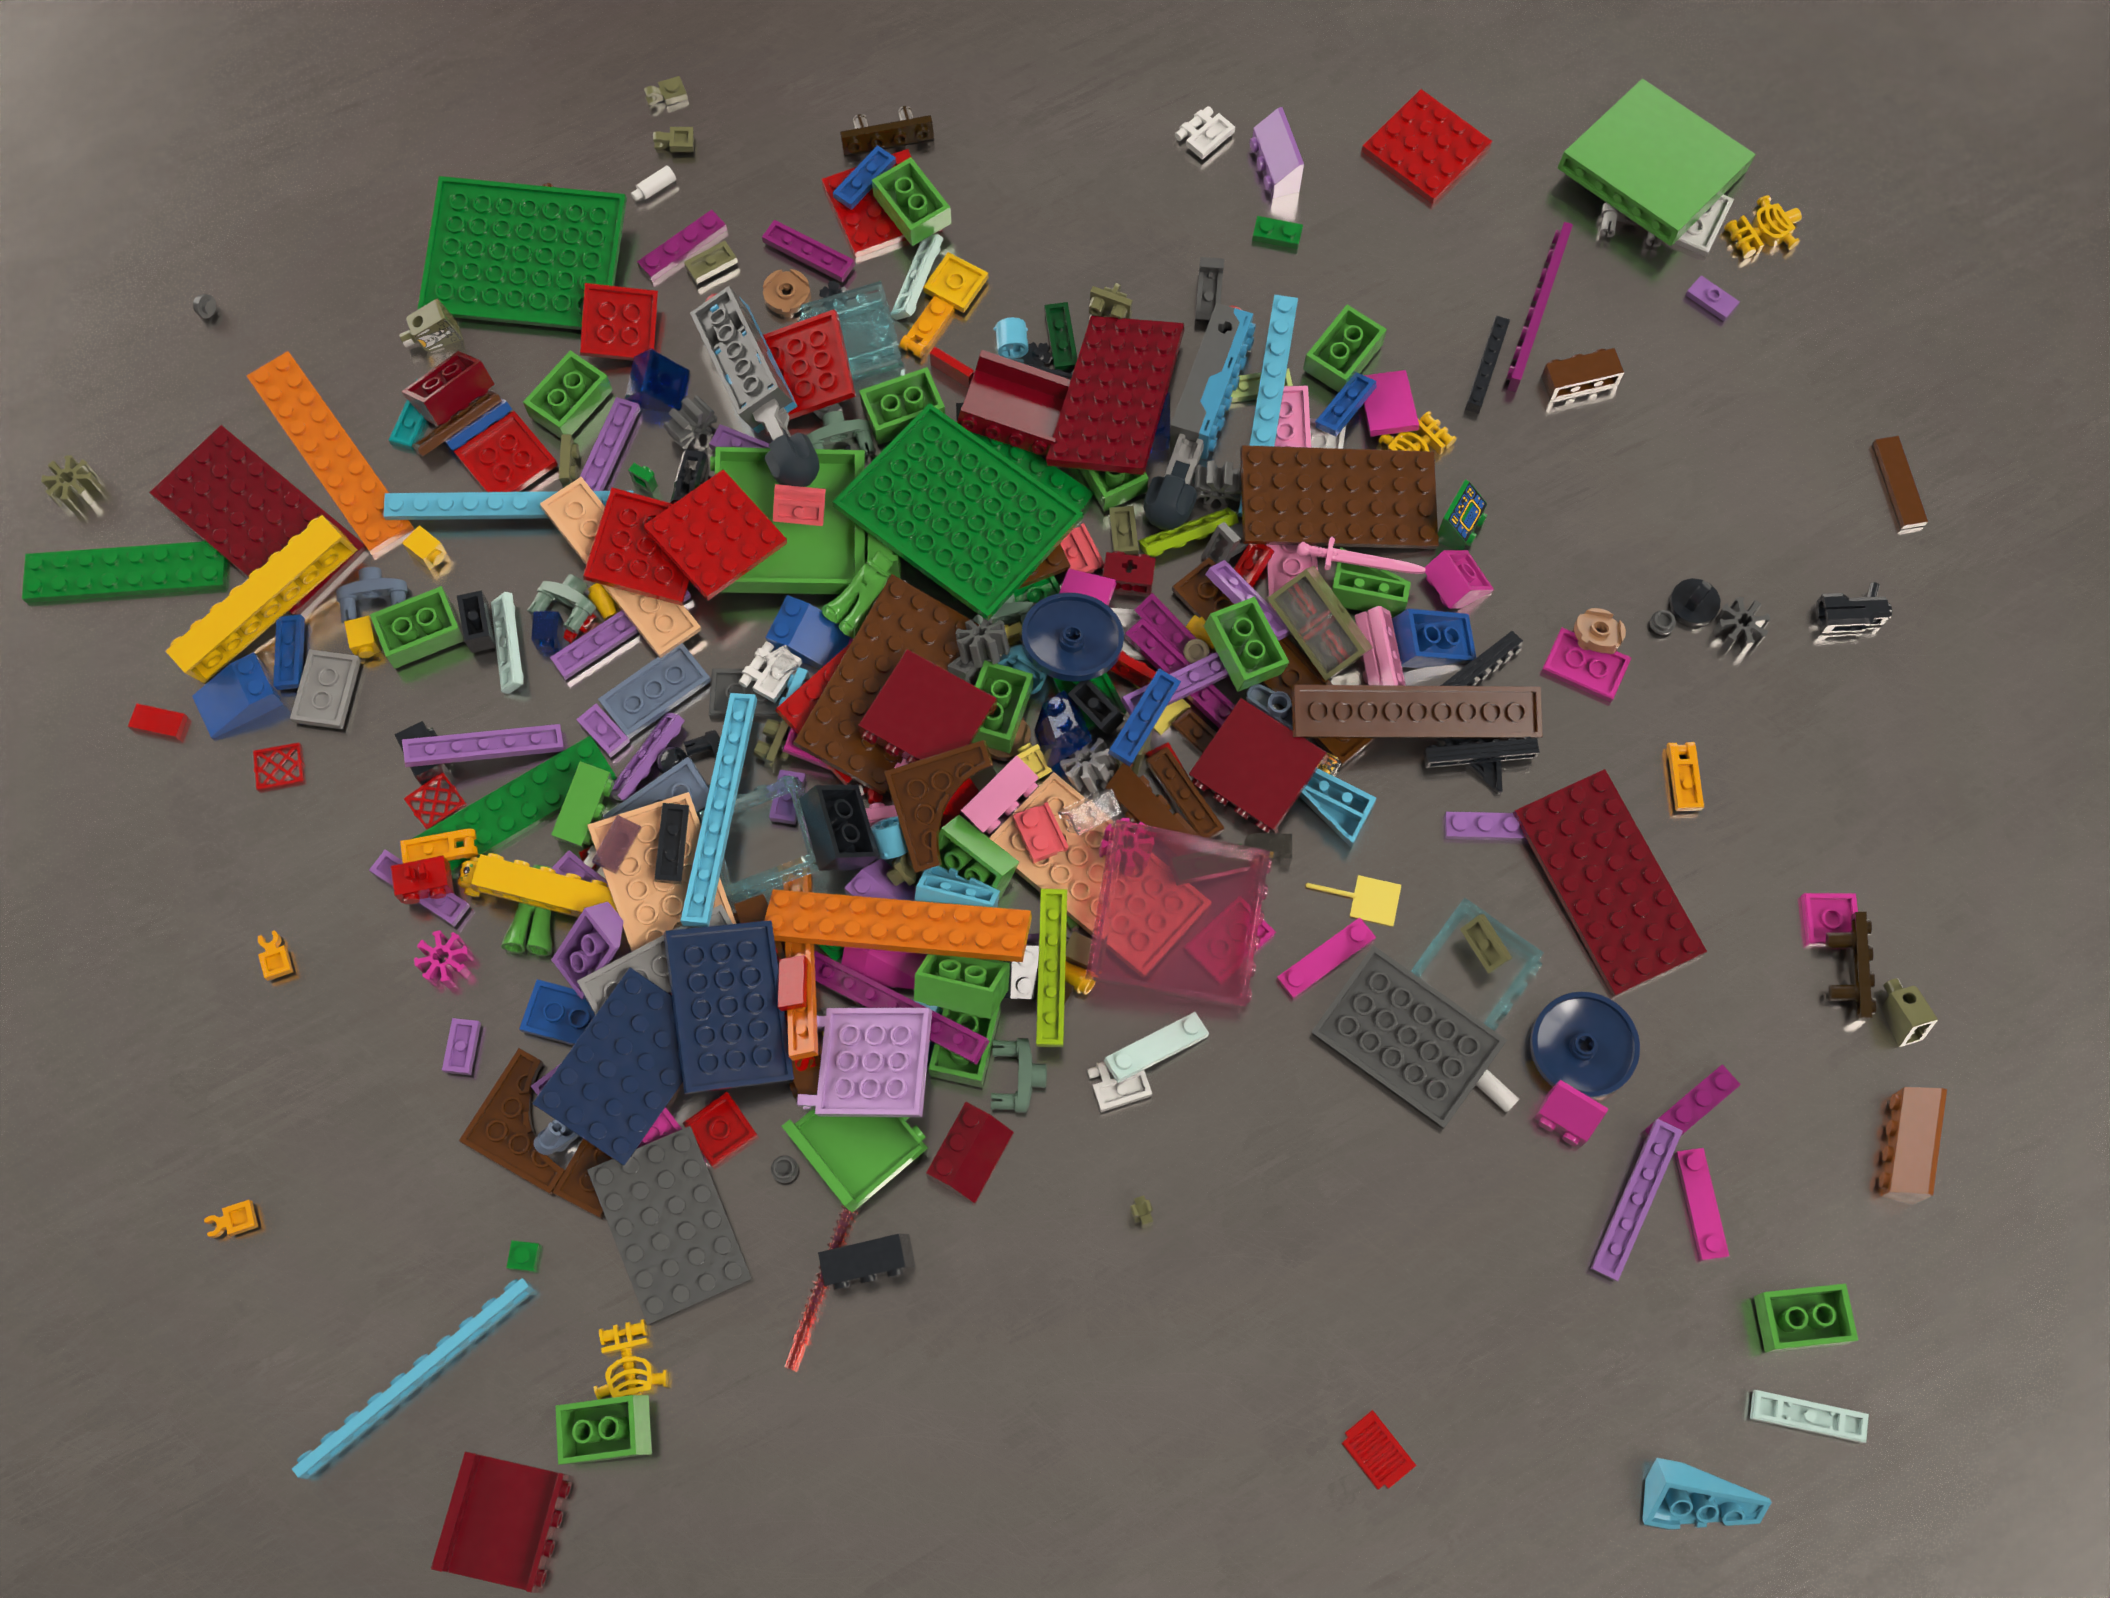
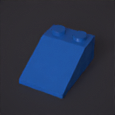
M789 595L786 596L765 637L767 642L774 646L772 651L777 652L779 647L801 658L802 663L818 669L824 667L841 652L851 639V637L845 635L839 629V624L828 620L820 609Z
M1406 609L1392 618L1402 667L1425 668L1470 663L1476 659L1469 614Z
M255 652L230 663L192 695L212 739L283 705L264 663Z

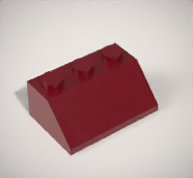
M457 351L401 392L427 421L439 426L447 423L456 412L466 409L474 399L485 395L489 388L495 384L481 360Z
M965 1102L926 1172L927 1179L976 1204L1014 1132L989 1113Z

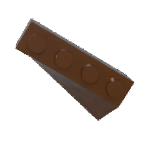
M1123 763L1105 787L1104 796L1106 797V803L1112 809H1118L1124 814L1123 818H1129V825L1131 827L1136 826L1138 828L1140 822L1144 823L1147 826L1144 839L1153 837L1154 844L1160 849V854L1168 862L1170 858L1191 854L1199 846L1201 837L1178 812L1172 814L1169 811L1171 807L1162 795L1157 794L1155 796L1149 785L1150 782L1144 775L1138 777L1131 770L1134 766L1133 763L1131 766Z

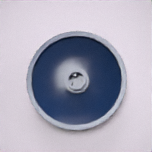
M1060 593L1042 599L1029 610L1023 621L1021 641L1027 658L1041 672L1064 681H1086L1105 674L1116 664L1123 648L1124 631L1116 613L1104 602L1085 594Z
M1572 992L1554 999L1538 1015L1531 1031V1054L1535 1066L1542 1077L1552 1087L1559 1080H1562L1592 1099L1610 1095L1621 1088L1631 1078L1639 1061L1640 1040L1632 1019L1620 1005L1600 994Z

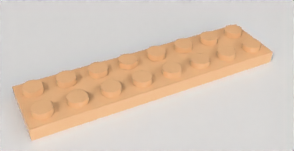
M580 477L541 502L540 506L587 565L605 506L584 479ZM602 585L659 658L701 631V626L684 605L680 606Z

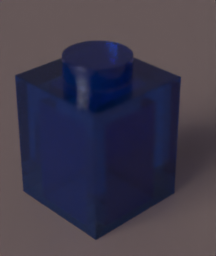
M533 611L531 640L536 649L544 652L562 649L564 621L559 611Z

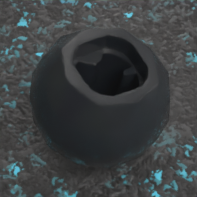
M667 747L658 755L657 767L661 774H664L688 756L679 747Z

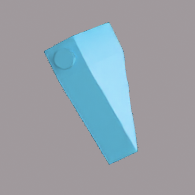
M1656 1458L1645 1480L1644 1525L1665 1529H1680V1524L1695 1523L1697 1528L1707 1527V1523L1723 1522L1726 1526L1760 1524L1772 1502L1770 1498L1685 1463Z

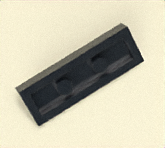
M663 803L655 882L682 883L689 805Z

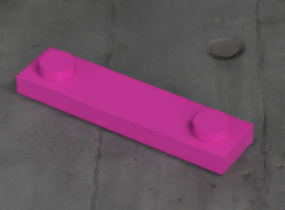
M1359 917L1277 977V981L1293 1000L1372 943L1376 936Z
M1704 1148L1677 1151L1675 1157L1700 1261L1727 1258L1729 1257L1728 1247Z

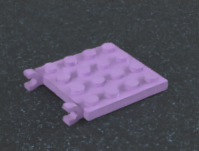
M827 1008L826 1016H817V1032L824 1031L817 1095L798 1094L797 1105L803 1106L804 1110H815L817 1116L922 1117L932 1010L930 1008Z

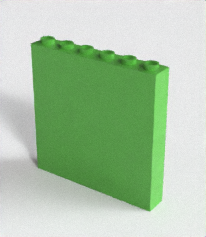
M1642 78L1564 151L1557 169L1660 240L1672 246L1748 171L1756 154Z
M715 447V456L710 457V470L715 471L716 475L724 469L787 538L785 546L721 592L841 594L865 564V530L835 509L833 501L865 469V450L815 449L819 458V472L814 481L807 487L826 489L823 526L773 521L774 488L778 482L774 479L765 461V456L771 450L770 448Z

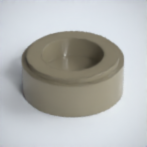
M1193 639L1184 647V656L1191 664L1210 654L1209 646L1200 639Z

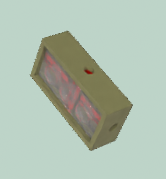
M1315 566L1305 569L1267 598L1325 681L1334 677L1373 649Z

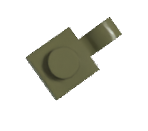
M680 76L658 82L659 88L655 86L644 88L648 105L664 101L667 106L688 100Z
M670 127V133L653 132L654 148L663 150L669 146L670 152H694L693 127Z
M1144 1195L1134 1198L1130 1211L1135 1224L1140 1222L1142 1229L1152 1226L1151 1212L1153 1208L1150 1200H1146Z

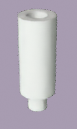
M666 165L636 185L637 189L631 192L635 201L640 198L648 199L676 181L675 174Z
M1486 1070L1476 1083V1086L1505 1113L1519 1100L1489 1070Z

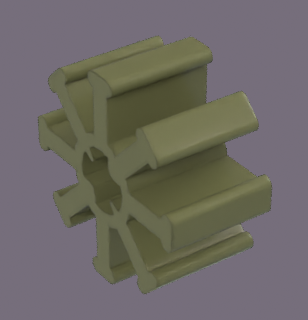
M72 455L64 456L65 469H61L55 461L50 462L48 467L56 476L42 475L41 482L48 489L45 490L47 495L59 507H62L64 503L71 511H76L79 509L77 507L78 497H81L87 505H91L95 499L87 490L100 491L101 484L95 478L97 476L95 471L84 459H81L80 463H78Z

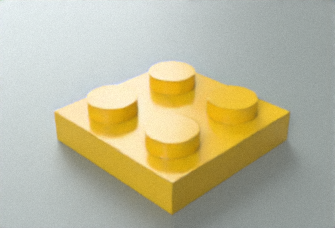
M948 252L923 286V291L932 297L936 296L955 306V309L964 313L989 278L988 272Z

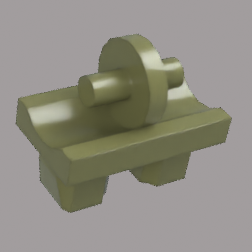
M1116 283L1113 289L1105 286L1104 290L1093 286L1090 291L1089 314L1101 316L1103 310L1111 312L1109 317L1119 319L1130 318L1133 300L1128 299L1127 294L1120 292L1121 284Z
M767 719L762 734L774 738V741L770 745L759 740L753 753L754 756L765 761L764 766L770 769L779 750L782 751L781 760L787 761L790 755L783 752L786 742L783 740L789 728V725L784 720L778 722Z
M909 852L894 858L892 861L893 868L887 872V877L895 886L904 881L909 886L915 883L919 872L915 873Z

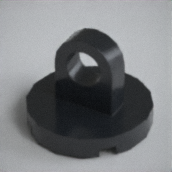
M1690 578L1681 581L1673 589L1669 597L1670 610L1679 622L1687 626H1704L1717 616L1720 610L1721 599L1717 590L1710 583L1702 579Z

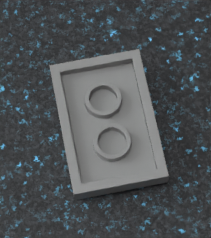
M309 649L290 720L293 723L343 729L361 662L360 657Z

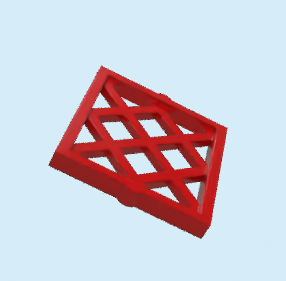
M299 742L253 751V770L255 772L257 791L304 783V762L302 761L301 744ZM290 749L287 754L282 752V750ZM295 750L298 753L296 761L290 757ZM273 752L269 757L264 755L265 753ZM277 753L284 757L279 764L272 760ZM260 756L266 760L261 767L258 766V758ZM287 759L294 763L288 771L282 767ZM269 763L275 766L270 774L264 770ZM297 766L299 767L300 774L298 777L292 774ZM279 769L285 773L280 781L274 777ZM260 773L267 776L262 784L260 783ZM288 776H290V777H292V778L294 779V780L285 781V780L288 778ZM271 779L276 782L273 784H267Z
M444 773L435 776L404 798L414 812V816L420 820L426 830L445 820L466 805V802L457 792V788L451 784ZM442 780H446L449 784V789L440 788ZM438 781L436 787H429ZM427 790L435 791L434 799H425ZM422 792L421 798L415 797L416 795ZM439 792L448 793L446 801L438 800ZM452 793H456L459 797V802L450 801ZM412 801L420 802L419 810L414 809L411 805ZM424 802L433 803L431 811H423ZM437 804H445L444 813L435 812ZM449 805L455 806L453 809L448 811ZM422 814L430 815L429 823H425L422 820ZM434 816H441L433 822Z

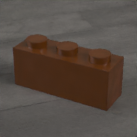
M1615 348L1607 350L1598 349L1586 355L1576 354L1568 359L1552 360L1545 365L1541 377L1551 401L1619 385L1624 371Z

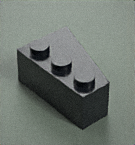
M894 1234L818 1252L824 1286L833 1285L834 1290L850 1287V1281L860 1279L861 1284L877 1280V1275L887 1273L888 1278L904 1274V1269L916 1267L909 1234Z

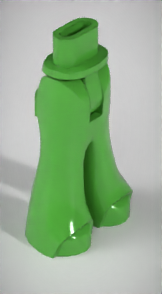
M878 551L873 559L869 558L867 563L862 566L848 587L837 598L823 606L821 609L822 614L828 620L839 624V629L845 635L854 639L874 602L885 587L887 579L891 574L889 569L894 562L883 552Z
M533 865V868L540 869V867L548 866ZM519 902L514 919L503 938L501 948L514 953L525 952V948H527L530 953L535 955H552L550 934L551 910ZM534 913L531 930L526 945L528 926L530 918Z

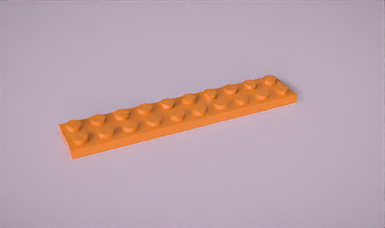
M289 351L246 375L371 555L414 530L409 520H386L384 518L385 493H389Z
M773 889L764 921L772 920L774 941L1023 962L1032 914L1030 910Z

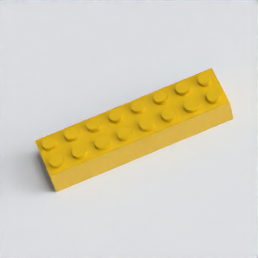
M323 515L311 520L301 534L293 536L288 541V545L281 551L272 554L263 567L254 570L249 575L248 580L242 585L233 588L225 600L215 604L210 609V613L203 619L195 621L187 633L173 640L166 653L184 673L205 684L274 624L277 619L289 611L357 551L356 547Z

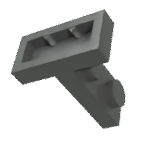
M1200 257L1195 321L1209 322L1216 303L1221 304L1225 259Z
M1242 521L1231 527L1225 522L1219 524L1201 558L1205 561L1210 557L1216 564L1223 560L1228 563L1231 557L1245 550L1248 544H1243Z

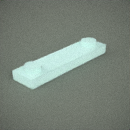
M938 233L922 240L891 312V316L896 320L910 317L916 310L918 298L933 262L940 252L943 237Z
M504 592L491 602L501 691L502 693L510 694L523 685L524 676L521 669L512 593Z
M1193 1012L1105 1057L1104 1062L1117 1083L1207 1038L1209 1032L1196 1012Z
M1753 1390L1750 1419L1866 1443L1869 1414Z

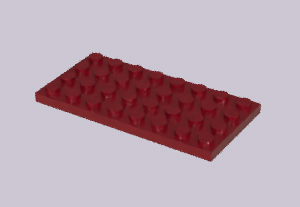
M1102 316L1090 317L1053 438H1056L1055 443H1051L1046 458L1047 466L1144 475L1184 334V323L1119 319Z
M222 425L149 492L154 499L248 578L254 570L263 567L272 554L286 547L288 541L293 536L301 534L311 520L323 515L335 525L356 547L357 551L288 611L292 615H300L367 549L364 543Z
M1605 769L1513 812L1613 997L1707 952Z

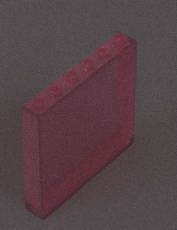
M1122 820L1114 821L1111 824L1085 979L1236 1009L1246 1007L1252 995V989L1249 988L1250 977L1253 978L1256 970V963L1253 962L1254 951L1257 952L1260 944V937L1257 936V931L1264 918V911L1261 910L1262 900L1266 899L1268 885L1265 884L1266 874L1270 873L1272 859H1269L1270 851Z

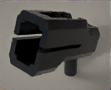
M685 450L683 452L674 481V490L670 503H676L707 481L710 471L708 456L705 452ZM688 460L697 461L696 470L689 468Z
M1876 582L1870 583L1867 596L1862 598H1848L1843 593L1822 594L1816 601L1818 617H1826L1819 618L1818 620L1820 631L1822 633L1865 631L1870 625H1883L1892 616V606L1888 603L1886 597H1877L1880 584Z

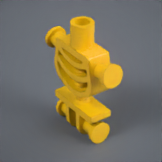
M1766 195L1757 200V205L1761 206L1753 219V227L1745 215H1743L1738 222L1737 220L1728 222L1724 226V230L1729 231L1731 234V241H1738L1735 247L1738 250H1742L1744 259L1749 258L1754 253H1760L1764 246L1763 242L1769 246H1777L1785 242L1788 245L1787 249L1790 251L1800 242L1798 238L1795 239L1792 236L1795 230L1793 224L1802 219L1800 210L1793 208L1784 212L1779 203L1771 205V197Z
M1428 411L1420 420L1418 419L1419 430L1416 432L1420 436L1412 432H1401L1393 438L1391 435L1386 434L1381 435L1378 442L1388 445L1387 450L1429 451L1427 445L1429 444L1441 455L1444 448L1447 449L1452 446L1457 438L1455 436L1452 437L1448 433L1447 427L1440 429L1441 422L1438 419L1434 420L1431 417L1432 413Z
M641 1319V1323L632 1325L631 1322H626V1328L621 1330L618 1324L613 1325V1329L604 1331L603 1328L599 1329L602 1346L606 1345L608 1341L615 1340V1345L601 1348L602 1354L607 1355L621 1352L622 1358L607 1368L605 1373L607 1384L601 1387L594 1386V1392L598 1400L609 1395L612 1398L642 1395L653 1392L654 1385L663 1384V1387L668 1386L667 1370H663V1373H654V1368L650 1361L632 1356L633 1348L650 1345L647 1338L634 1340L635 1335H648L645 1319ZM627 1335L628 1342L622 1343L621 1336ZM634 1362L643 1363L647 1371L635 1369ZM623 1366L624 1370L614 1376L615 1371ZM635 1375L647 1376V1381L636 1379ZM625 1378V1382L615 1387L619 1381Z

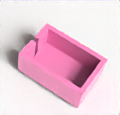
M1016 756L961 810L960 814L983 834L987 832L990 835L1000 825L1001 822L998 819L1004 813L1009 816L1020 805L1017 800L1022 795L1027 798L1038 787L1035 782L1039 777Z

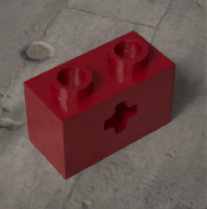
M1121 551L1106 552L1103 577L1116 580L1114 591L1150 595L1156 558L1146 554L1135 556L1127 555Z

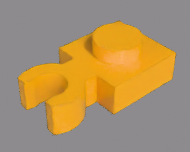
M275 930L272 931L273 940L269 943H266L262 935L258 936V943L265 949V952L258 954L264 978L267 981L293 972L288 949L284 945L280 946L281 936Z
M251 1200L222 1208V1217L211 1215L204 1219V1222L207 1224L214 1222L217 1224L214 1231L207 1233V1236L211 1238L220 1237L225 1230H227L228 1235L234 1236L258 1228L254 1205Z

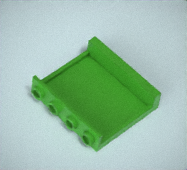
M810 1110L795 1124L789 1119L782 1125V1128L838 1199L852 1213L928 1149L923 1142L926 1136L917 1125L911 1128L906 1122L910 1117L817 1116L815 1110Z

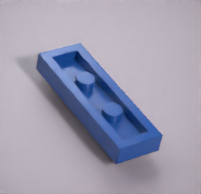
M877 145L833 191V198L852 210L872 189V179L890 170L896 164V157Z
M1355 372L1315 421L1316 428L1337 437L1377 388L1376 381Z
M501 398L502 402L443 443L450 450H457L466 444L467 440L485 431L490 424L498 422L508 415L512 408L507 401Z
M301 614L281 616L276 620L273 686L277 690L299 688L303 673L305 618Z

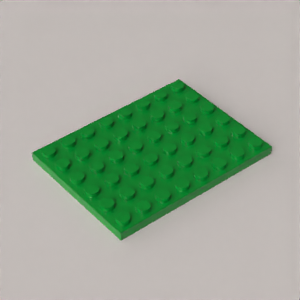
M439 176L418 309L438 298L455 318L582 330L585 283L614 286L627 202L626 195Z
M930 403L833 501L835 509L987 621L1076 527L1084 515L1079 509Z

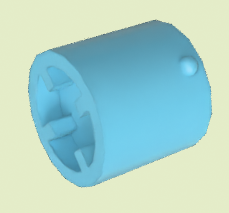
M1012 317L997 322L993 329L996 331L998 354L1008 359H1016L1026 355L1028 352V328L1024 320Z
M897 816L883 819L871 826L880 858L892 859L908 853Z

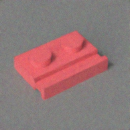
M775 484L773 521L823 526L826 489Z
M1084 523L1074 528L1060 543L1071 565L1070 569L1091 574L1097 569L1104 568L1105 563Z
M1048 802L1042 806H1035L1013 815L1015 826L1033 864L1055 856L1061 851H1068L1069 846Z

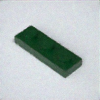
M1068 302L1044 305L1054 370H1073L1077 362V352Z

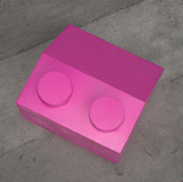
M1444 550L1424 567L1428 583L1436 588L1440 594L1441 602L1449 609L1463 608L1494 590L1468 550Z
M1559 1080L1548 1092L1534 1119L1539 1121L1538 1124L1545 1130L1550 1132L1554 1130L1563 1136L1562 1139L1568 1144L1582 1147L1589 1140L1607 1113L1608 1108Z

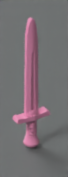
M1333 537L1330 538L1327 549L1311 546L1305 542H1301L1297 548V552L1301 557L1311 555L1326 558V571L1330 570L1331 561L1410 574H1424L1426 570L1422 566L1409 562L1333 548L1335 543Z

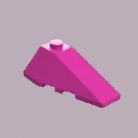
M845 947L841 964L883 986L906 988L914 991L915 973L927 957V954Z

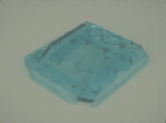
M881 281L801 305V316L797 322L833 309L836 310L839 316L853 382L904 367L889 303Z

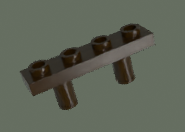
M903 106L898 110L900 121L868 126L866 116L858 114L853 118L855 129L840 132L844 155L873 150L877 145L881 148L934 139L931 115L914 118L911 108Z
M1855 912L1851 915V932L1826 933L1827 948H1851L1853 950L1855 982L1853 985H1829L1828 995L1830 1001H1854L1856 1003L1857 1021H1868L1873 1018L1872 1014H1876L1877 1009L1876 999L1871 998V987L1875 986V974L1873 971H1870L1869 961H1873V946L1868 945V935L1872 933L1871 919H1867V912Z

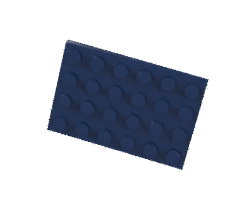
M772 920L665 931L664 940L685 1094L794 1080L792 1061L788 1050L785 1012L778 1008L779 969Z
M629 968L532 1103L623 1166H625L683 1082L672 996L632 968Z

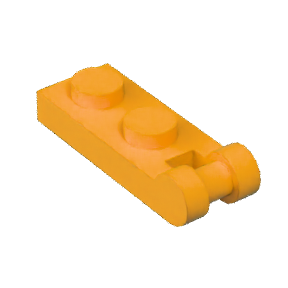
M934 296L907 335L903 336L899 347L905 351L910 350L914 352V356L922 358L955 312V306Z
M1686 742L1685 745L1667 743L1666 752L1670 764L1675 810L1701 811L1704 808L1695 742ZM1679 755H1685L1687 759H1680Z
M463 829L400 841L402 862L408 863L442 855L448 861L477 857L478 848L474 846L476 831L474 829ZM463 841L464 847L457 848L456 842Z

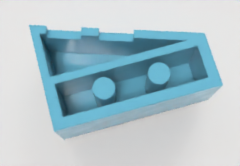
M1320 769L1316 770L1299 795L1351 849L1377 799Z
M940 866L924 870L916 886L915 901L997 908L1000 891L974 878H971L969 881L959 876L956 869L950 868L948 871Z

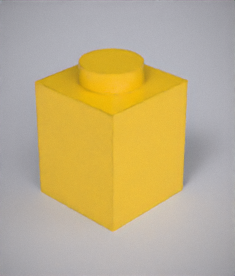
M420 525L402 542L408 554L428 570L440 564L447 554L442 543Z
M369 615L344 621L349 648L354 655L360 658H369L381 652L379 637Z

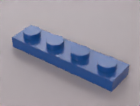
M1158 669L1108 754L1131 766L1180 685V680L1162 669Z

